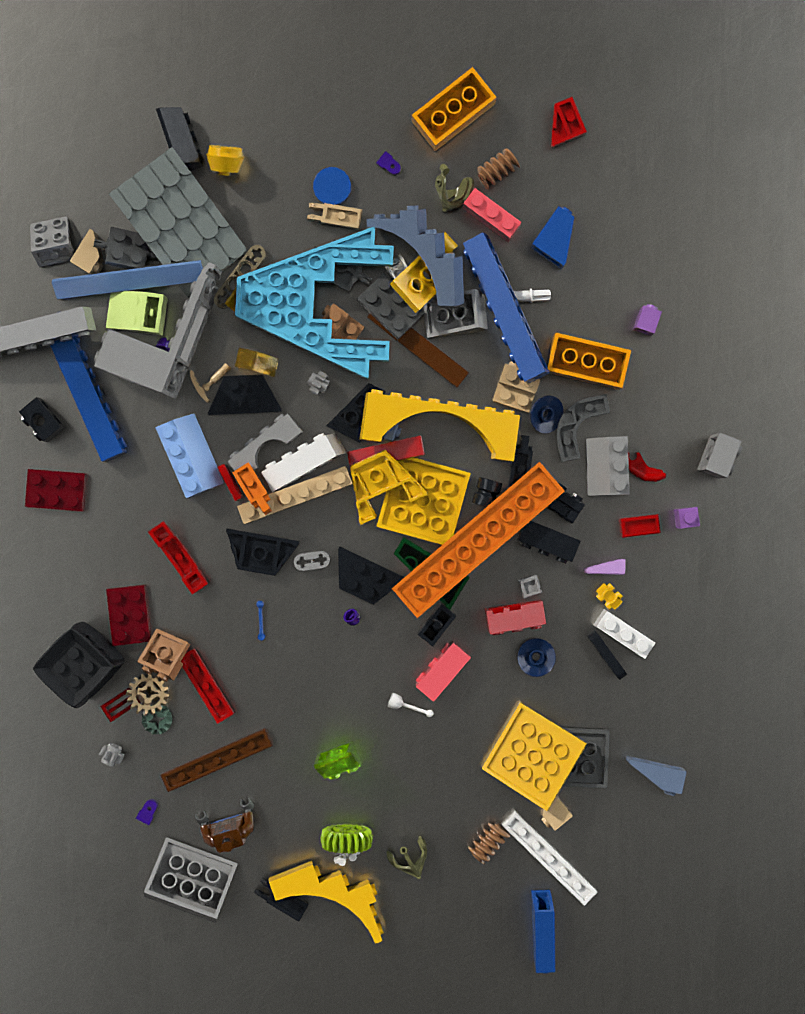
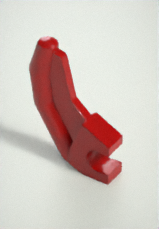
M639 452L635 453L636 457L634 460L629 458L628 453L629 472L643 481L657 482L666 478V473H663V470L649 467Z

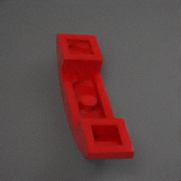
M165 521L148 531L154 542L162 549L182 577L181 580L192 595L208 584L194 559Z

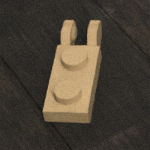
M309 203V208L323 211L322 216L307 215V220L327 225L360 229L362 209L327 203Z

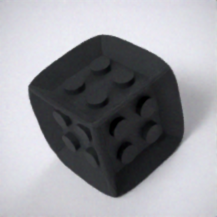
M78 622L63 633L36 662L33 670L40 680L61 700L73 708H79L116 674L125 662V659L95 628L86 622Z

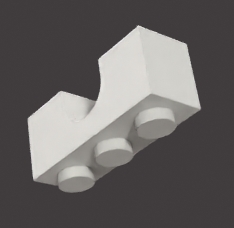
M603 609L593 624L644 659L655 645V642L605 609Z

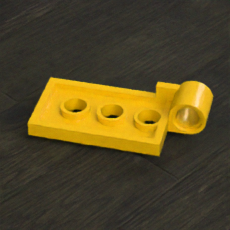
M445 231V253H451L458 245ZM420 255L390 283L393 289L415 313L436 294L432 276ZM423 272L428 273L430 279L425 278ZM412 282L418 285L419 290L413 287Z

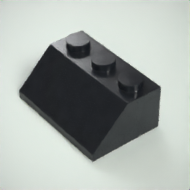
M181 107L156 108L169 149L173 147L189 171L203 167L201 161L204 158L201 150L196 148L195 142H198L194 130L190 131L189 124L192 123L188 112L184 113Z

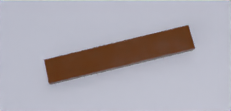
M371 314L367 316L370 321L456 388L469 374L468 371L412 327L397 340Z
M263 728L166 771L160 776L167 791L170 792L273 746L267 729Z

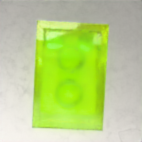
M354 741L317 754L314 762L316 771L324 779L330 778V780L340 777V773L345 771L352 773L361 766V760Z

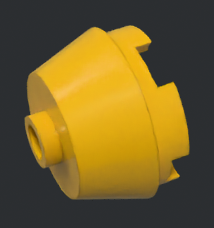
M209 145L208 153H206L210 170L218 171L219 175L230 176V173H238L244 160L242 148Z

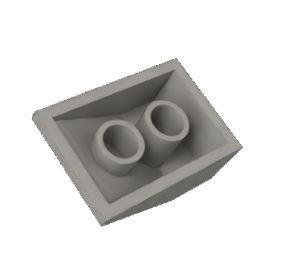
M471 289L464 291V304L438 306L436 297L430 299L423 306L427 338L471 334L488 330L485 297L479 290Z

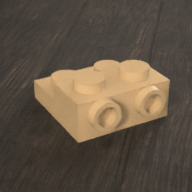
M513 362L505 363L492 401L529 413L541 378L531 383L524 382V380L521 381L517 374V370H519L517 364Z

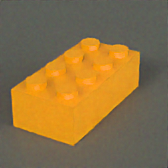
M472 67L413 113L412 123L433 150L437 151L493 107L497 97Z
M555 333L552 338L546 365L550 372L549 374L620 390L623 388L631 350Z

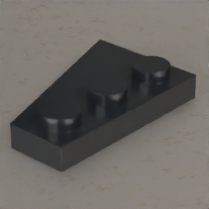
M368 383L326 426L361 443L360 433L366 393L374 389L383 391L385 395L386 391Z

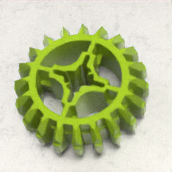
M358 824L327 826L322 829L321 834L322 848L334 853L350 854L367 851L371 848L373 841L372 830Z

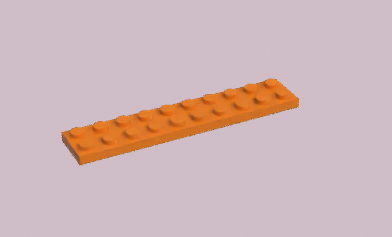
M538 462L391 589L415 617L418 618L565 492V490L546 468Z

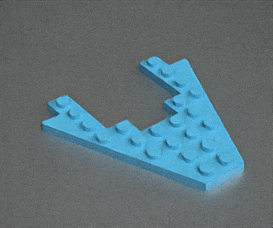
M371 227L237 277L235 316L352 373L369 379V361L389 362L390 341L332 339V319H313L315 282L334 283L335 264L393 267L394 246L375 245V227Z

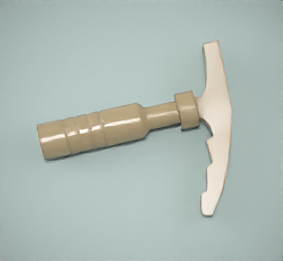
M226 363L202 387L196 381L194 372L190 370V377L196 391L207 403L210 400L206 396L205 391H208L213 383H217L231 369Z

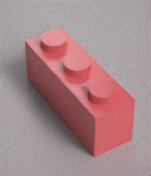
M474 188L463 203L462 209L507 242L511 240L522 223L476 188Z
M453 641L450 644L447 642L440 650L442 654L439 658L434 657L428 664L430 667L426 673L421 672L416 678V688L433 702L471 658L468 653Z

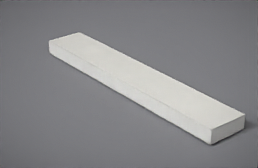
M516 811L502 823V826L584 906L598 893Z

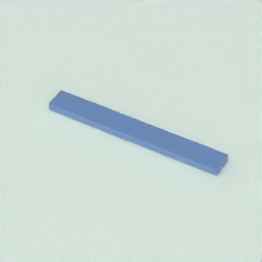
M201 260L58 278L53 279L51 282L56 298L64 299L191 283L197 281L203 267Z

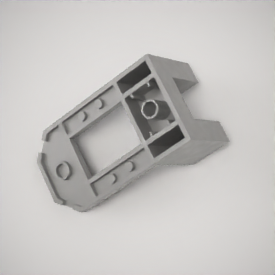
M208 262L203 267L197 281H193L190 288L192 294L183 306V311L185 312L182 319H178L175 327L177 330L176 335L169 341V352L108 329V332H105L101 339V344H103L101 350L97 351L94 357V366L112 375L176 399L212 309L214 296L219 288L215 284L216 280L219 281L222 272L215 264Z

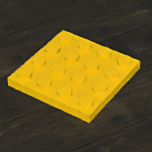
M418 458L397 461L427 491V495L411 502L402 485L386 491L376 527L443 545L454 535L471 473Z
M520 703L482 769L548 811L587 743L525 704Z

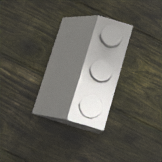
M628 436L586 439L588 496L630 494Z

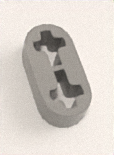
M325 551L301 553L294 559V566L300 571L325 568L330 563V556ZM319 554H322L323 557L327 558V561L324 562V565H321L320 562H313V559L319 558ZM301 556L304 557V560L311 559V563H306L305 567H302L297 561L301 559Z

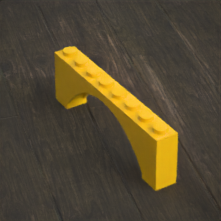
M372 389L371 392L366 393L360 440L381 442L382 436L403 419L424 412H439L459 418L471 426L486 443L491 452V459L511 462L514 461L520 415H514L515 411L503 410V413L496 412V408L485 407V410L477 409L478 406L466 404V407L459 406L458 402L447 401V404L440 403L439 399L433 398L423 401L420 396L410 395L409 398H403L402 394L391 392L390 395H384L383 391Z

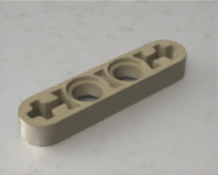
M252 246L214 296V303L218 308H229L225 303L220 305L218 298L220 296L224 297L227 294L224 291L225 288L230 293L234 291L230 289L229 283L232 280H237V277L244 275L241 273V267L248 264L251 266L252 272L258 270L265 261L266 251L262 246ZM259 250H261L260 253L262 257L255 258L254 263H256V265L254 266L247 259L250 258L252 260L255 256L253 252H258Z

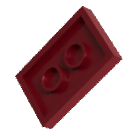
M28 469L25 507L84 511L87 474Z
M146 585L106 589L112 646L149 642L151 639Z

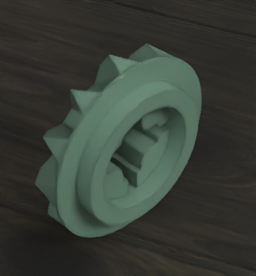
M161 705L162 710L160 712L155 709L157 717H164V719L159 721V725H156V722H150L154 718V715H151L150 712L146 716L142 714V724L146 731L151 734L160 735L170 728L172 714L166 706Z

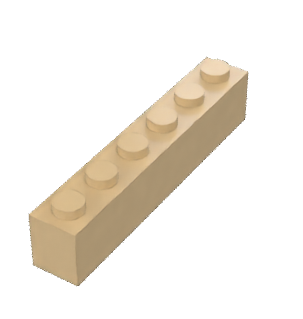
M347 466L269 494L271 500L267 503L272 512L267 515L263 513L260 507L255 509L250 501L237 506L243 524H248L353 485Z

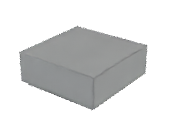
M537 575L518 580L524 599L542 593Z

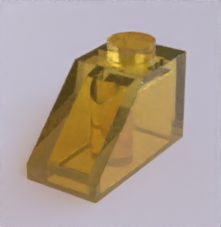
M239 347L235 367L275 377L279 358Z

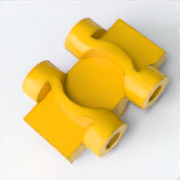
M603 583L596 590L598 593L596 597L601 602L605 600L606 603L604 605L609 610L611 608L615 610L623 602L621 600L623 596L618 591L614 593L613 590L615 588L610 583L608 585Z

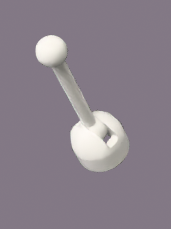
M392 693L388 703V708L399 709L403 706L424 713L427 717H432L434 714L432 710H424L404 703L402 697L395 693Z

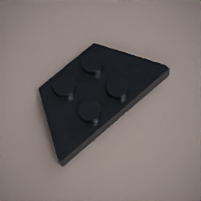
M262 374L224 376L208 411V415L282 412V408Z
M226 528L235 564L239 570L276 576L300 543V541Z
M341 546L338 548L339 589L374 605L404 578V576Z

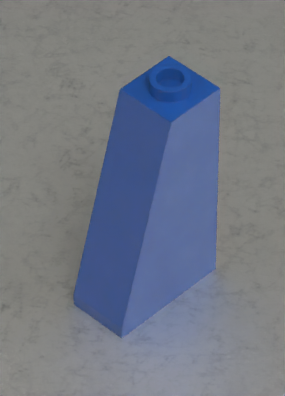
M531 890L536 973L544 974L555 972V911L551 891Z

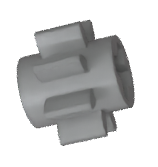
M319 371L318 374L313 372L307 382V385L310 386L309 390L316 395L319 392L324 394L331 382L327 379L328 375L322 371Z
M109 743L108 746L104 745L99 753V756H102L101 762L111 767H114L116 763L120 764L125 755L121 753L122 747L114 743Z

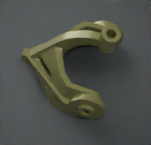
M441 164L439 167L441 174L435 180V188L443 207V212H448L463 205L473 191L474 180L472 177L463 178L459 187L446 190V174L449 173L450 169L446 164ZM452 197H455V199L452 200L451 202L448 201V200L451 199Z
M419 836L417 840L422 854L415 864L411 861L406 846L400 848V853L404 854L409 866L399 864L392 852H386L387 859L393 867L417 879L421 878L422 869L427 857V843L422 836Z

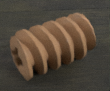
M505 148L503 149V154L497 153L496 158H490V163L486 161L484 162V167L478 166V177L484 187L489 190V182L496 185L495 178L502 181V173L508 177L507 170L515 172L514 165L520 168V165L514 154Z
M495 822V825L488 823L491 830L483 829L486 836L478 835L480 843L474 840L475 848L468 847L471 854L484 865V861H490L489 855H495L494 849H500L498 843H505L503 837H510V834L497 822Z

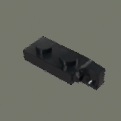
M521 435L520 444H516L514 461L511 462L509 487L531 469L533 446H528L530 436Z

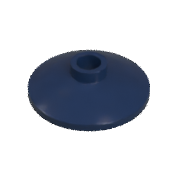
M546 395L534 403L531 409L530 420L535 430L541 433H550L557 429L559 420L564 414L561 401L555 396Z
M533 638L521 645L517 660L520 668L526 674L540 677L553 669L556 662V654L549 642L540 638ZM538 653L539 659L534 660L532 658L533 654Z

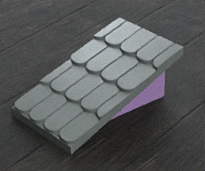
M173 147L109 193L162 265L201 260L202 267L210 262L215 264L223 273L248 252ZM193 282L178 284L189 298L192 294L190 288Z

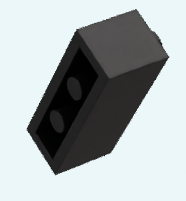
M530 521L521 529L517 539L521 542L520 546L530 550L533 546L539 549L538 553L549 557V554L557 556L555 560L565 564L567 561L573 562L581 542L578 539Z

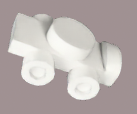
M360 852L340 853L339 856L334 857V862L344 866L346 859L349 858L350 861H355Z

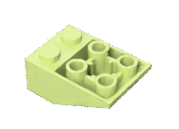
M112 292L109 299L106 329L163 336L168 298L164 294L149 292Z

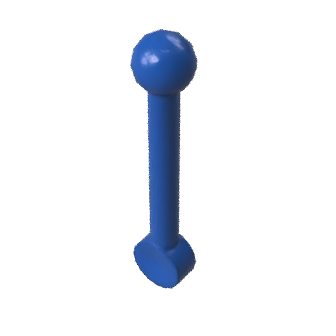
M258 601L256 603L259 611L258 639L262 641L266 637L263 633L262 607L264 603Z

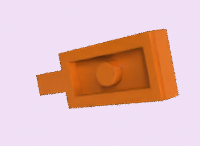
M248 462L232 472L255 509L260 507L265 515L272 512L267 503L271 500L269 494L250 463Z

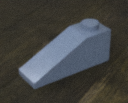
M630 756L626 757L629 764L664 790L665 794L675 796L676 793L682 794L687 773L683 768Z

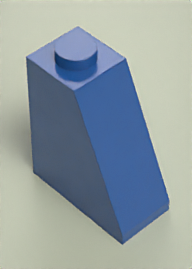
M558 206L530 247L560 269L564 267L567 260L574 223L572 212L566 207L561 208Z

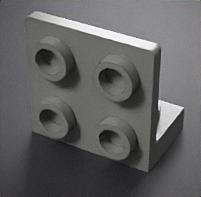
M67 217L30 225L31 253L39 267L71 260L75 251L70 242L69 220Z

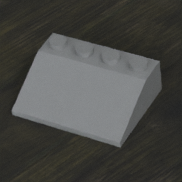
M166 837L144 890V897L216 923L238 863Z

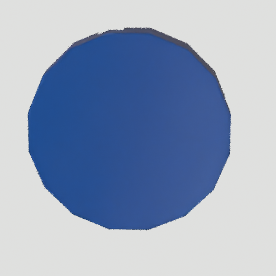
M328 167L322 169L316 175L313 182V190L316 198L323 204L341 205L351 193V182L349 176L343 170L337 167Z

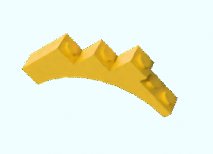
M312 861L269 878V884L275 900L290 896L311 895L336 901L360 918L369 930L375 944L382 941L381 934H384L380 922L377 924L374 917L377 916V913L372 904L376 902L375 895H378L374 883L370 885L368 879L346 888V886H349L346 874L342 875L341 871L338 870L318 878L321 876L318 865H313Z

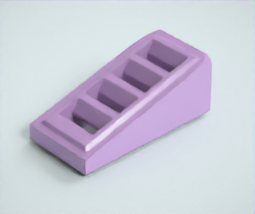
M617 559L584 568V572L586 574L624 575L625 559Z

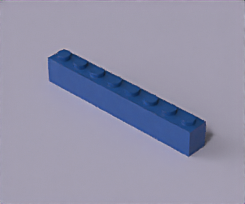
M482 232L463 243L465 247L463 252L473 265L471 270L480 281L478 285L481 292L486 294L488 299L486 304L489 310L494 312L496 317L494 322L498 329L501 328L502 340L506 346H509L511 351L509 356L512 362L517 364L519 378L521 381L524 380V382L531 383L550 372L489 236Z
M76 335L72 336L70 341H54L55 344L50 346L101 461L108 462L126 454L125 448H127V444L123 437L120 438L117 432L119 426L115 420H112L109 414L112 412L107 402H104L102 398L104 395L103 390L94 380L96 378L95 372L92 367L89 368L86 362L88 356L79 346V343H81L80 338Z

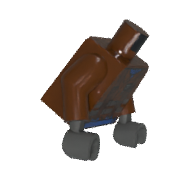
M248 798V804H245L243 799L240 800V805L245 810V813L209 823V825H207L209 819L205 811H203V818H198L196 813L195 818L201 826L200 830L205 844L212 848L216 847L218 853L230 852L234 848L243 846L247 837L254 830L253 813L251 812L254 808V803L251 799Z

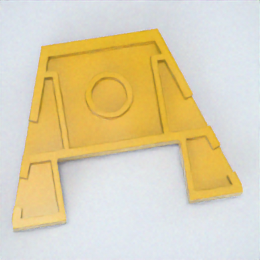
M386 450L359 461L350 467L360 525L377 517L369 499L402 485L411 502L427 495V491Z

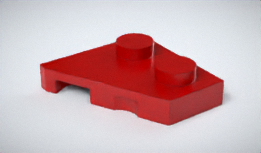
M573 97L554 104L552 148L587 133Z

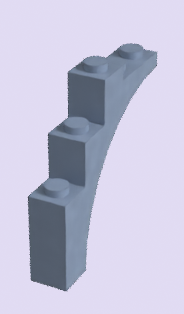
M419 205L407 206V210H400V214H390V217H385V214H374V218L367 219V227L381 228L392 232L408 242L418 252L432 276L438 306L464 304L463 257L455 256V253H445L444 233H437V229H427L426 209H419Z

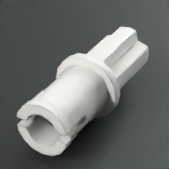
M530 288L527 291H514L518 302H530L532 304V302L550 301L551 299L550 290H532Z

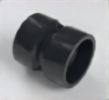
M479 477L476 485L478 492H474L472 503L487 507L497 498L496 495L500 494L503 484Z

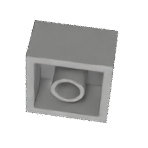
M722 433L710 435L697 471L718 479L728 478L734 471L735 465L733 463L735 457H738L741 453L742 446L740 444L742 441Z

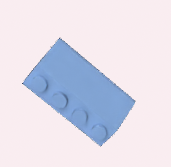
M195 414L180 417L155 427L186 498L190 499L225 484Z

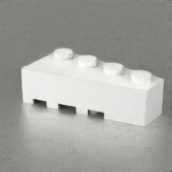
M319 434L313 438L314 442L308 445L306 442L297 447V452L293 454L288 452L281 456L282 460L278 463L273 461L265 466L266 470L261 473L271 491H278L300 479L302 475L305 476L315 471L316 467H321L333 461L332 458L346 454L347 452L337 434Z

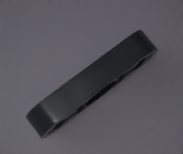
M595 630L587 634V637L619 680L625 677L627 673Z

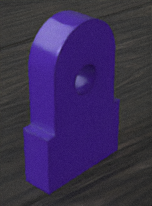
M386 151L376 162L380 168L385 169L392 175H398L401 171L400 164Z
M153 799L147 800L135 819L150 825L157 809V802Z

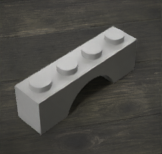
M288 413L286 415L281 414L274 420L276 422L274 425L263 428L259 432L261 434L259 437L248 440L244 444L246 447L241 451L236 450L229 456L231 459L227 462L234 471L248 462L253 470L256 471L259 469L257 456L264 444L274 440L290 444L303 431Z

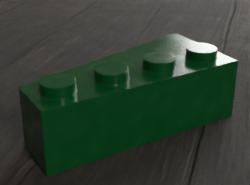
M405 537L402 538L394 552V555L410 571L414 570L432 554ZM468 575L439 599L449 610H451L470 577Z

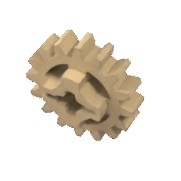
M141 674L140 680L135 677L133 679L134 684L130 683L128 686L131 690L126 692V695L130 696L126 701L132 702L130 709L136 707V713L138 714L140 711H143L144 716L148 712L154 715L155 709L160 712L162 710L161 705L165 706L167 703L164 699L169 697V694L165 693L168 687L162 686L165 681L159 682L157 676L152 678V675L149 674L147 678H145L144 674ZM145 683L144 687L136 689L140 684ZM146 691L151 695L149 698L144 694ZM159 700L157 704L150 706L152 701Z

